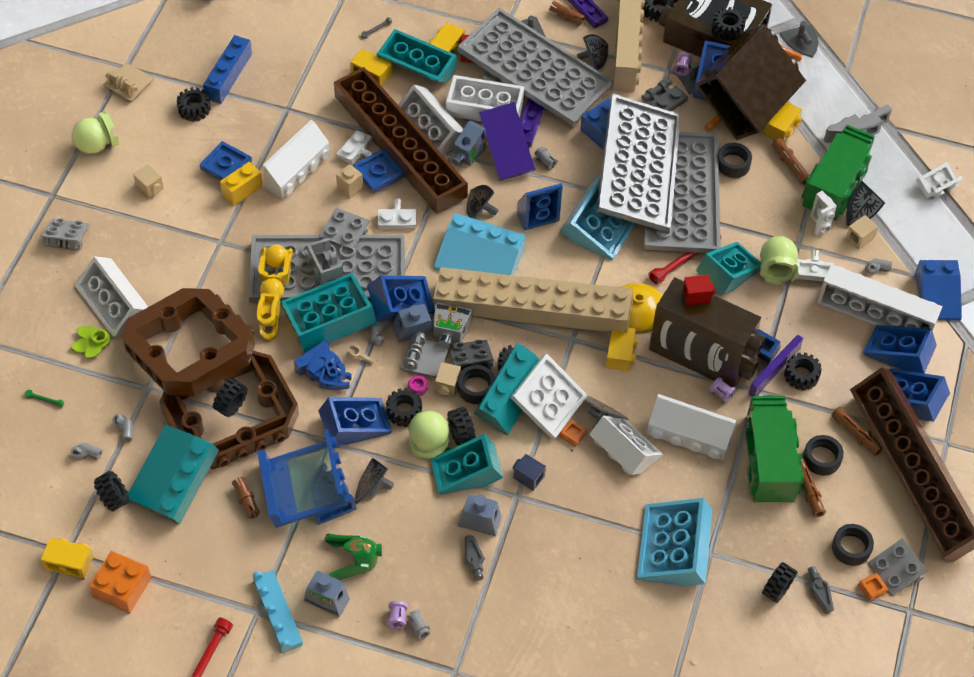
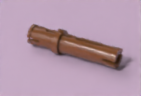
M777 138L773 141L772 146L779 153L780 159L786 162L802 185H805L809 176L808 172L794 156L793 150L788 148L781 138Z
M841 407L833 411L832 417L858 440L857 442L860 445H864L874 456L881 453L883 449L880 443L872 437L870 431L863 429Z
M801 459L804 475L802 487L806 494L805 500L809 503L813 516L816 518L822 517L826 513L821 501L822 495L815 486L806 460Z

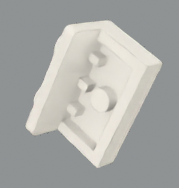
M947 162L917 178L916 181L927 199L932 195L936 198L944 194L943 189L945 188L951 190L959 185L957 182L963 178L962 176L956 178Z
M823 191L816 194L810 216L816 222L814 230L816 236L821 233L825 234L831 229L837 206Z

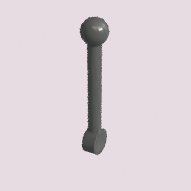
M388 17L384 22L371 30L363 31L361 33L362 38L366 39L369 34L386 24H391L392 19Z

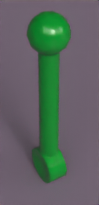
M32 390L25 392V396L28 399L33 397L56 404L58 407L64 406L63 400H54L37 395Z

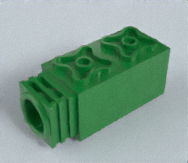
M846 125L841 134L837 133L821 162L815 164L805 182V188L801 196L804 199L802 207L812 210L816 194L823 191L837 205L833 220L836 221L839 215H843L851 194L868 171L872 158L870 152L875 136L850 125Z
M752 396L747 412L749 428H746L745 432L749 464L747 465L749 494L753 495L754 502H795L797 494H800L801 484L804 482L801 454H797L799 438L797 435L796 418H793L792 410L787 409L786 396Z

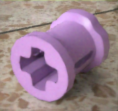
M680 52L673 71L679 76L687 75L689 73V65L693 59L689 53Z
M719 377L711 385L709 391L711 393L715 392L723 398V402L727 403L733 397L736 388H731Z
M402 601L390 602L388 605L390 617L387 620V625L393 629L405 628V611H407L408 605Z

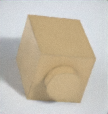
M147 164L133 173L135 186L148 198L164 189L162 177L150 165Z
M347 165L336 174L337 189L347 197L351 198L363 189V174L352 165Z
M864 215L849 226L846 238L860 249L875 238L878 226L873 220Z
M441 362L435 380V392L443 396L449 395L454 397L461 366Z

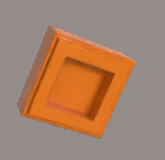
M571 419L561 430L559 437L576 447L587 434V429Z
M877 573L858 583V586L870 602L885 595L889 590Z

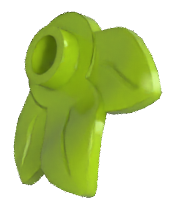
M93 326L78 327L77 332L81 338L71 346V349L77 353H85L87 359L96 357L101 353L102 348L110 343V335L105 330L96 329Z

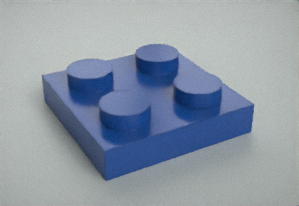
M221 141L199 165L202 171L219 180H223L246 163H251L252 157Z
M384 149L353 165L355 169L363 174V182L373 194L404 178L403 170Z

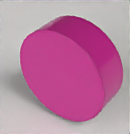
M423 376L411 377L408 381V390H414V394L418 393L419 396L424 395L428 390L426 378Z

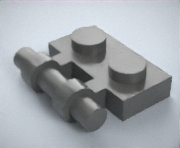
M669 78L658 82L656 87L649 88L641 96L643 101L650 99L652 101L650 102L651 106L667 111H673L688 101V95L680 88L674 86L670 89L668 87L672 85V81Z

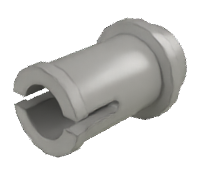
M541 146L534 153L536 159H540L549 169L555 167L558 160L547 152L548 149L546 147L543 148Z
M419 610L410 612V615H407V619L414 629L415 637L419 639L426 638L430 634L429 625L425 624Z

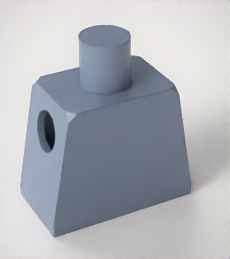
M425 304L413 305L410 308L399 311L392 325L399 343L410 340L417 332H422L425 335L434 332Z
M468 495L458 527L496 536L501 521L498 502L487 499L484 495Z

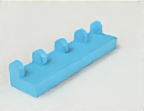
M271 570L262 574L260 571L253 573V581L282 653L303 646V641L274 571Z

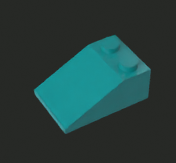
M737 241L706 253L696 271L700 275H709L710 282L714 283L715 290L725 295L734 291L760 271L762 263Z
M485 434L431 458L440 494L483 487L504 478L495 444Z

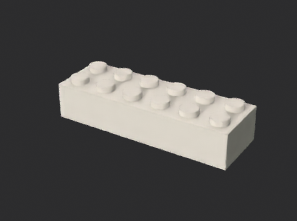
M831 264L825 276L817 301L820 305L874 326L888 325L929 328L932 331L943 307Z

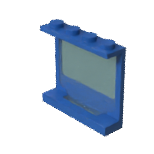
M328 429L324 430L326 441L271 459L265 450L257 452L268 513L275 528L347 505L346 496H349L346 484L342 482V480H345L343 469L339 468V464L342 463L339 453L335 451V448H338L335 436L331 437Z

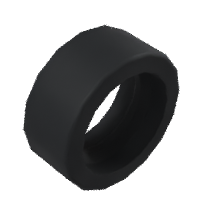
M736 142L723 145L717 155L718 170L723 175L731 178H739L746 175L750 170L752 162L751 151L748 147ZM728 155H736L741 157L745 163L731 165L723 158Z
M471 365L464 368L458 376L457 387L460 397L468 403L480 404L495 376L485 366ZM472 377L483 378L488 382V387L481 392H473L465 387V381Z
M818 435L811 438L806 444L803 459L806 460L809 470L813 473L823 476L831 475L841 466L844 451L838 440L831 436ZM817 447L827 448L835 455V460L831 463L819 462L812 456V450Z
M845 524L840 527L835 533L832 542V550L835 557L842 563L850 566L865 563L874 547L871 533L863 526L857 524ZM845 536L857 537L864 543L865 550L859 554L849 553L841 546V539Z

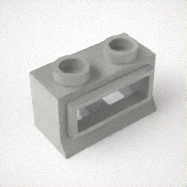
M329 237L307 245L308 253H305L308 264H313L312 271L316 279L320 278L321 283L343 276L342 263L338 264L336 252L331 251ZM323 255L329 268L322 270L316 257Z

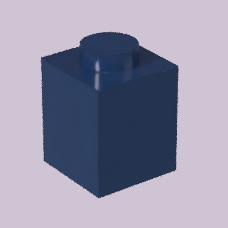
M527 454L522 459H517L513 465V478L533 491L545 477L546 466Z

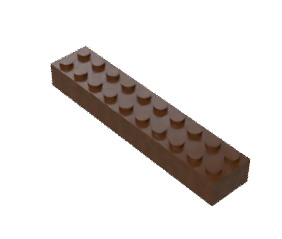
M365 67L334 82V93L337 100L363 130L372 136L376 145L390 155L403 170L404 177L436 214L468 197V183Z
M881 367L852 387L850 391L942 557L955 562L974 550V515L894 375Z

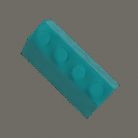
M397 29L392 31L377 52L378 57L439 83L449 81L457 69V55Z
M517 343L510 351L474 412V415L506 435L510 433L522 412V409L510 397L539 361L534 352Z

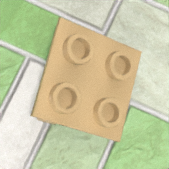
M125 63L116 73L114 71L106 73L107 81L103 86L132 101L154 78Z

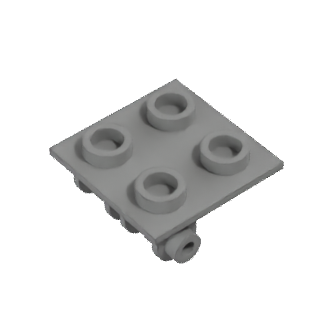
M335 208L319 237L323 239L329 237L331 242L354 250L361 236L367 235L368 229L366 227L370 220Z
M56 218L50 222L41 237H43V243L47 246H58L61 248L63 243V248L68 246V249L78 250V248H82L83 242L80 239L90 224L83 223L82 221L73 222Z
M417 332L410 339L401 369L437 377L441 362L445 361L449 348H442L438 342L426 340L424 333Z
M903 538L869 561V564L879 575L892 596L915 580L920 582L924 578L923 575L928 572Z

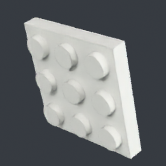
M544 354L510 398L551 439H554L584 401L587 394L548 354Z

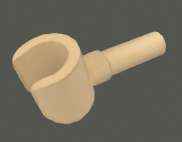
M357 345L350 347L355 351V354L350 351L346 353L351 359L358 357L370 364H373L375 361L364 355Z

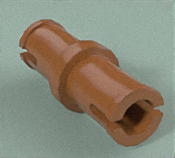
M555 0L552 2L553 6L550 5L549 11L562 16V19H568L579 26L583 23L581 20L584 21L585 15L572 10V7H566Z
M243 477L237 478L240 486L236 479L233 480L232 485L237 492L238 501L243 505L248 518H255L252 510L256 516H259L261 512L254 501V494L249 490Z

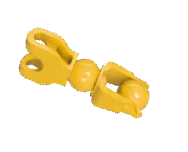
M278 244L271 245L267 249L264 246L262 247L258 269L262 284L259 289L261 297L258 303L257 320L260 337L266 341H272L278 336L280 299L284 294V285H287L290 280L291 259L293 256L292 248L286 250ZM268 265L274 269L282 268L283 266L284 268L283 272L277 275H268L266 266ZM272 326L274 330L272 333L266 334L264 332L265 327Z

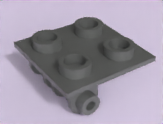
M478 339L473 342H457L449 347L453 365L461 366V371L467 365H478V363L488 369L493 367L494 359L487 340Z

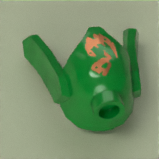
M330 533L325 535L324 540L334 548L343 547V551L349 552L355 560V565L329 573L335 579L342 580L371 571L375 568L378 557L382 556V544H376L368 537Z

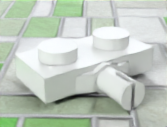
M357 130L336 153L337 159L353 165L360 157H369L375 154L367 150L368 146L373 142L372 136Z
M394 199L393 209H378V229H416V209H401V199H398V205L397 199Z
M811 250V259H797L799 274L796 279L823 282L831 264L834 265V263L819 260V251Z

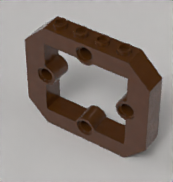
M182 288L129 317L122 340L126 352L167 395L195 396L249 365L255 346L253 337L255 333L250 325L244 323L239 314L236 315L230 305L223 303L221 297L218 294L215 295L210 289ZM200 310L215 325L217 333L225 335L231 342L219 349L215 347L203 349L200 352V360L176 372L168 364L164 348L160 345L151 346L146 340L162 331L167 333L176 332L181 327V320Z
M253 350L249 365L206 389L212 393H217L228 379L253 371L259 382L257 385L259 404L266 408L273 407L277 415L253 427H241L236 434L212 443L219 452L210 469L225 467L230 462L244 459L249 454L262 451L270 445L281 443L289 438L299 415L298 403L271 355ZM164 392L159 402L167 424L170 427L201 438L200 436L204 432L201 415L196 411L187 412L182 402L183 399L190 396L167 395Z

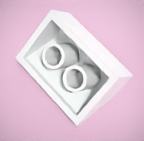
M614 415L603 416L589 434L594 439V443L604 448L608 452L607 455L622 465V470L629 475L641 474L663 456L627 420Z

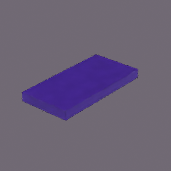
M515 102L479 112L483 127L486 130V137L499 180L502 181L535 171Z

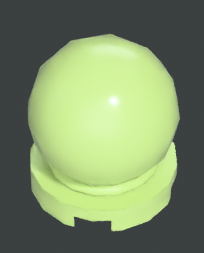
M105 111L98 113L97 119L92 117L83 118L73 128L72 141L79 151L86 154L98 153L107 144L110 147L119 145L118 136L114 137L111 130L114 128L113 122Z
M773 236L762 245L760 252L762 262L760 276L765 278V282L773 285H783V281L790 279L793 282L798 278L799 274L796 245L792 240L784 236Z
M430 410L417 413L411 420L408 428L409 449L412 454L422 460V458L431 459L444 453L449 444V427L444 416Z

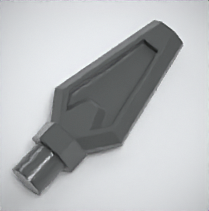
M468 535L465 537V564L470 567L475 580L480 581L483 579L482 564L485 557L474 536Z
M815 566L809 567L807 569L811 581L809 590L825 613L833 612L834 606L829 583L822 579Z

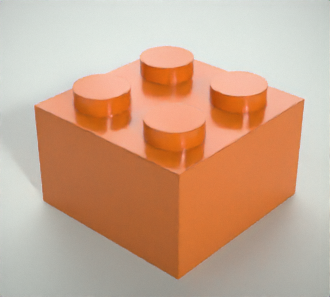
M110 551L89 584L92 597L131 613L152 578L148 566Z

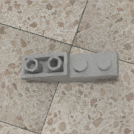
M887 104L883 107H878L868 115H863L861 118L856 114L845 117L842 121L832 124L826 129L824 141L832 143L836 134H841L846 125L875 135L880 132L882 124L889 121L892 108Z

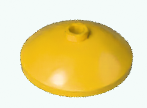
M629 283L621 286V288L633 289V304L629 328L636 329L635 332L651 331L656 305L663 295L654 287L643 283Z

